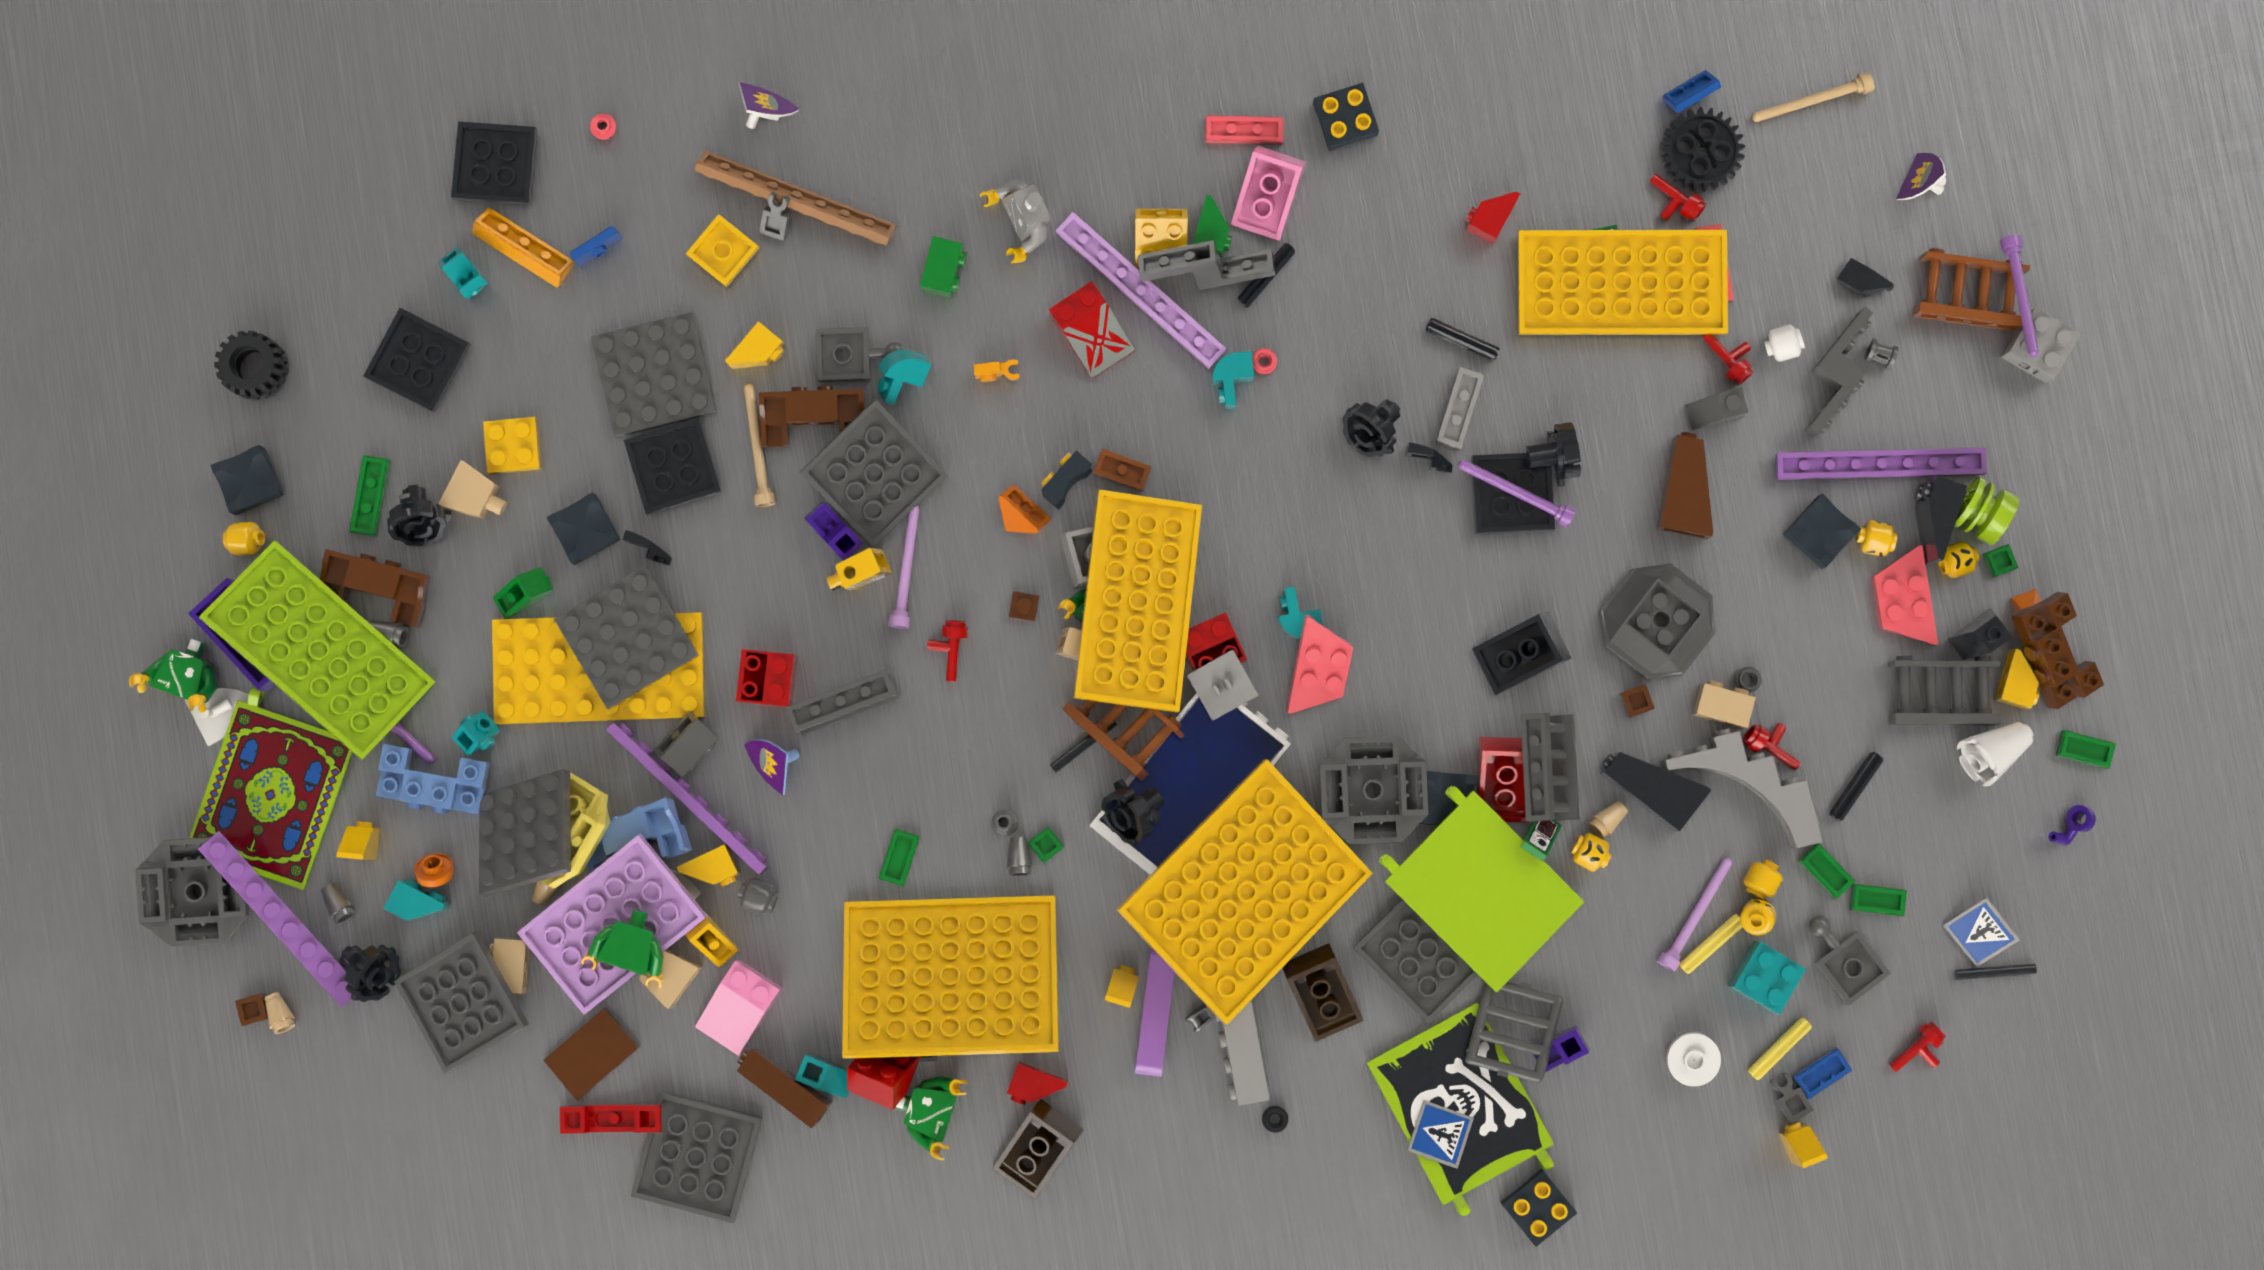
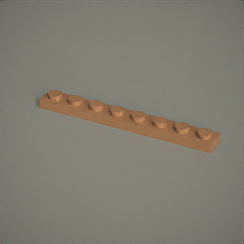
M705 151L696 162L695 171L704 174L708 178H714L727 183L731 187L740 188L752 193L754 196L768 199L775 191L777 192L776 200L779 203H782L783 198L787 195L790 197L788 208L796 210L803 215L822 220L828 225L845 229L851 234L868 238L875 243L887 246L895 234L897 225L712 152Z

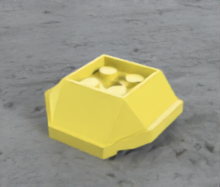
M571 772V872L541 880L552 888H556L568 879L583 873L611 824L607 809L608 795Z

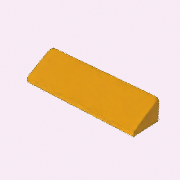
M490 207L473 223V235L557 288L575 263L569 257Z

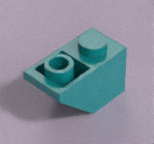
M408 878L407 881H397L383 909L406 921L447 910L451 904L444 901L446 896L434 890H431L429 893L421 889L422 885L416 880Z
M810 1053L804 1056L795 1077L796 1081L843 1098L848 1097L850 1091H847L846 1068Z

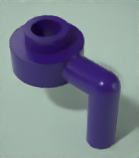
M2083 805L2073 806L2066 816V822L2069 827L2064 834L2052 831L2049 833L2048 839L2051 842L2069 845L2078 832H2088L2094 827L2096 822L2094 811ZM2086 815V820L2082 824L2081 818Z

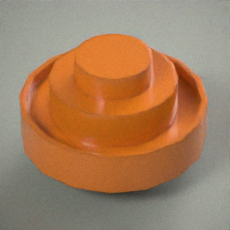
M442 853L426 855L419 859L414 867L417 882L428 888L444 885L451 880L455 871L451 858Z

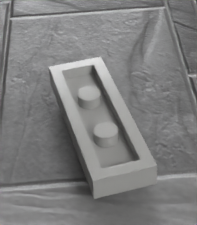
M1459 367L1436 439L1437 443L1459 450L1462 449L1484 374Z

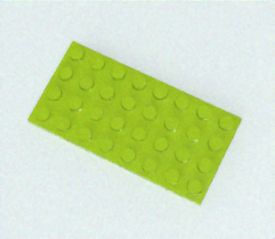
M275 540L199 616L206 625L361 760L373 750L435 684V681Z

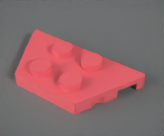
M1920 545L1874 575L1872 581L1880 629L1895 632L1904 637L1916 639L1934 646L1938 645L1923 547Z
M1306 614L1286 711L1291 714L1343 697L1353 652V646L1342 637H1338L1329 628L1324 627L1315 621L1313 617Z

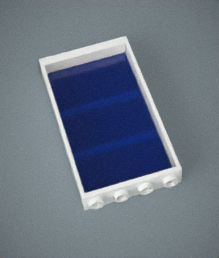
M1196 693L1176 717V720L1182 724L1179 729L1184 734V737L1180 739L1172 732L1145 761L1146 765L1143 768L1149 775L1141 782L1131 773L1125 781L1127 786L1133 788L1138 795L1146 789L1154 787L1159 790L1160 795L1164 799V806L1157 810L1160 812L1161 822L1153 824L1152 834L1141 842L1131 845L1123 842L1116 833L1112 832L1104 820V815L1118 807V802L1116 806L1104 812L1102 810L1089 826L1148 874H1151L1264 759H1268L1274 766L1291 743L1287 741L1289 736L1278 727L1275 730L1266 724L1269 720L1260 712L1256 711L1253 714L1246 708L1247 702L1212 721Z

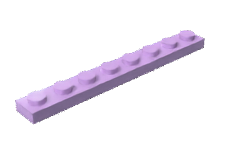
M1074 212L1056 229L1057 235L1209 370L1227 351L1219 341L1151 281L1142 282L1139 277V270Z

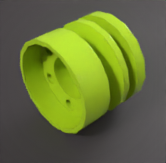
M1978 476L1966 489L1955 527L1962 525V530L1969 532L1977 524L1975 537L1989 545H1994L2011 523L2019 506L2020 499L2004 489L1993 497L1995 484L1990 482L1985 486L1986 480Z

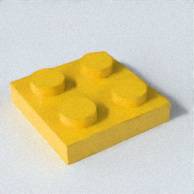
M718 214L686 252V255L727 288L760 248Z
M536 417L483 422L488 474L541 469Z

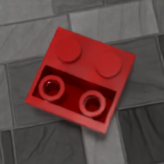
M1226 612L1189 628L1186 657L1193 671L1232 649L1240 663L1247 661Z
M742 649L736 702L781 708L792 705L798 657L794 654Z
M921 1056L855 1058L847 1068V1091L894 1110L907 1094Z

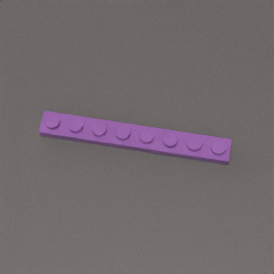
M1986 448L1792 452L1775 454L1776 480L1987 474Z
M613 722L606 729L758 875H762L769 868L765 863L767 858L759 850L755 849L752 851L745 845L748 840L740 832L736 831L733 833L726 827L729 822L721 814L717 813L714 815L707 809L710 804L702 796L698 795L695 797L688 791L691 786L683 778L679 777L676 779L669 772L672 768L662 759L657 761L650 754L653 750L645 742L641 741L638 743L632 738L634 732L626 724L622 723L619 725Z
M220 831L216 832L197 848L341 1008L349 1002L351 994L346 991L348 983L344 981L346 975L344 968Z

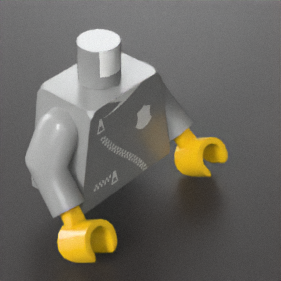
M1012 180L997 187L996 190L984 191L979 196H988L989 202L983 205L984 207L995 205L1002 199L1003 206L1022 247L1009 248L1006 251V255L1015 254V258L1011 263H1022L1026 260V253H1031L1046 240L1050 214L1036 185L1028 187L1026 183L1020 180Z

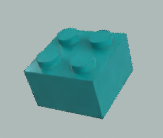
M1753 941L1727 986L1771 1013L1780 1015L1805 973L1806 968L1761 941Z

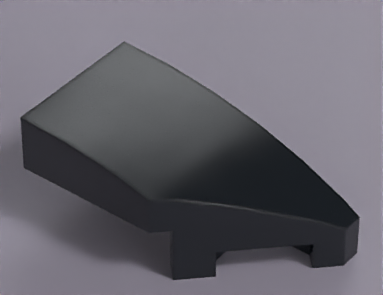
M1850 258L1837 277L1839 284L1859 294L1864 293V297L1883 290L1891 291L1894 288L1892 282L1853 258Z
M1408 443L1405 456L1431 460L1429 469L1431 471L1452 473L1453 465L1439 452L1424 445Z
M625 530L622 540L647 548L645 558L670 566L672 558L663 549L645 537Z

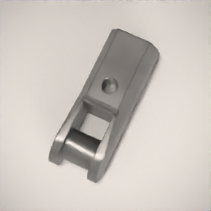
M1204 1003L1185 1018V1021H1190L1194 1027L1193 1031L1196 1033L1215 1017L1214 1013ZM1203 1010L1209 1016L1204 1021L1198 1016Z

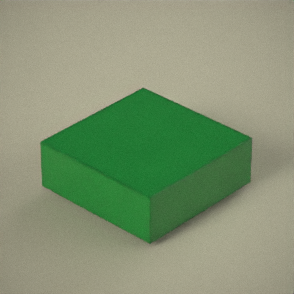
M2009 544L1982 554L1992 578L2019 568Z
M1049 827L1027 842L1043 863L1064 848Z

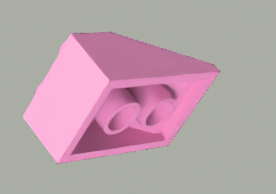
M1257 146L1250 159L1231 225L1280 241L1307 162Z
M736 960L721 981L695 1027L739 1056L783 988L741 960Z

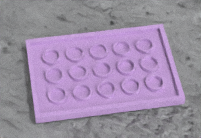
M640 833L517 933L583 1015H585L636 974L601 962L592 970L594 964L590 959H587L584 965L581 964V960L588 952L591 942L597 933L607 925L615 924L617 921L628 924L633 909L648 914L644 929L654 933V937L660 941L662 952H664L704 920L707 914Z

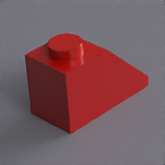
M1516 191L1481 201L1478 208L1472 207L1466 218V221L1470 222L1466 230L1494 244L1520 193Z
M1019 1062L1007 1094L1012 1095L1010 1100L1025 1105L1026 1101L1032 1103L1066 1088L1068 1080Z

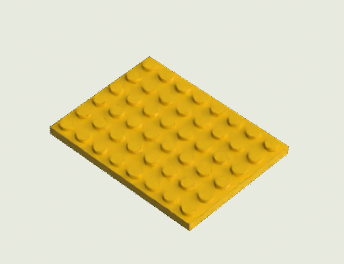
M1264 759L1116 910L1224 1024L1228 1025L1373 873L1269 760Z
M1055 895L844 902L843 1059L1059 1052Z

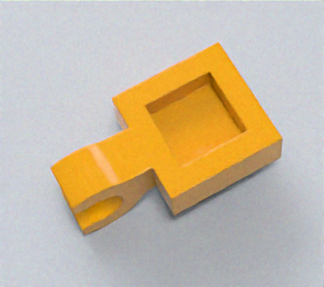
M1011 359L1003 363L973 364L975 378L981 379V382H992L996 380V377L1004 375L1009 380L1020 379L1019 374H1011L1009 372L1011 366L1018 365V360Z

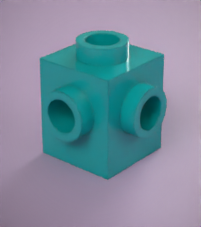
M483 710L475 716L473 714L466 716L460 722V726L452 738L469 757L481 749L485 752L496 743L494 738L500 732V729L494 720Z

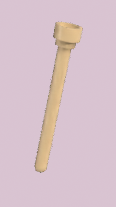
M1869 71L1858 74L1857 78L1853 79V82L1753 113L1752 120L1760 122L1852 92L1862 94L1873 92L1875 87L1872 75Z
M748 383L744 386V394L758 486L756 495H754L755 507H768L776 504L775 494L771 492V488H768L754 386Z

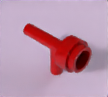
M1654 174L1650 179V183L1672 198L1659 215L1664 220L1668 221L1680 205L1683 206L1680 215L1687 220L1692 219L1693 221L1705 209L1706 203L1703 202L1704 199L1697 193H1694L1689 198L1657 174Z
M1705 334L1702 339L1730 369L1725 376L1732 384L1736 383L1739 386L1750 378L1753 374L1751 364L1745 358L1739 362L1736 361L1751 350L1749 343L1744 342L1729 353L1714 335Z
M945 620V625H942V636L949 637V641L929 639L927 649L948 652L946 681L955 682L960 638H968V627H966L965 621Z
M1777 723L1771 736L1770 731L1761 725H1752L1745 733L1743 742L1754 753L1764 749L1793 770H1797L1801 764L1799 760L1777 746L1786 730L1785 725Z
M1933 1021L1928 1024L1925 1022L1920 1026L1918 1030L1923 1036L1889 1064L1895 1072L1899 1071L1918 1053L1931 1068L1939 1065L1940 1061L1927 1046L1931 1043L1937 1049L1944 1043L1943 1039L1946 1036Z

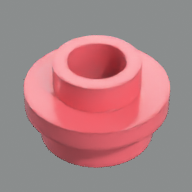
M598 114L592 119L590 130L596 138L606 140L615 134L616 122L608 114ZM602 122L607 123V127L604 130L598 128Z
M1261 348L1252 355L1253 369L1257 373L1269 374L1276 368L1277 357L1270 349ZM1261 358H1267L1269 364L1267 366L1260 365L1259 360Z

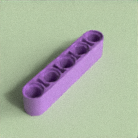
M1152 947L1150 949L1135 1074L1161 1077L1175 972Z

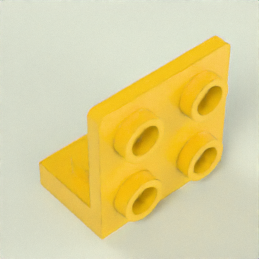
M1136 209V268H1139L1138 255L1187 245V209Z

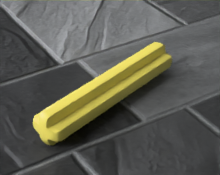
M1735 914L1680 962V968L1687 974L1694 971L1742 928L1740 916Z
M1799 1018L1748 1069L1749 1074L1754 1079L1760 1080L1811 1030V1024L1805 1018Z

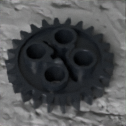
M1699 107L1695 115L1693 110L1689 109L1687 118L1680 113L1677 117L1678 122L1672 120L1669 124L1672 129L1664 131L1663 134L1668 138H1663L1660 144L1667 148L1662 149L1660 155L1667 156V158L1663 160L1662 165L1670 164V168L1666 173L1671 174L1674 172L1676 174L1674 182L1682 179L1683 188L1690 183L1692 184V191H1695L1699 185H1701L1703 192L1707 191L1709 185L1713 190H1716L1718 182L1725 186L1728 183L1727 177L1730 179L1735 177L1736 174L1733 170L1738 171L1742 167L1737 161H1742L1745 158V155L1739 153V151H1742L1746 146L1738 143L1743 138V134H1735L1739 126L1730 127L1729 123L1732 118L1729 117L1724 121L1722 119V111L1717 116H1714L1713 108H1710L1707 114H1704L1703 108ZM1700 128H1708L1711 131L1712 136H1703L1701 134ZM1679 142H1687L1690 145V150H1682ZM1705 147L1707 151L1699 152L1698 148ZM1720 148L1724 150L1726 158H1719L1715 154V149ZM1693 163H1701L1704 166L1705 171H1696L1694 169ZM1711 163L1716 165L1715 169L1712 168Z

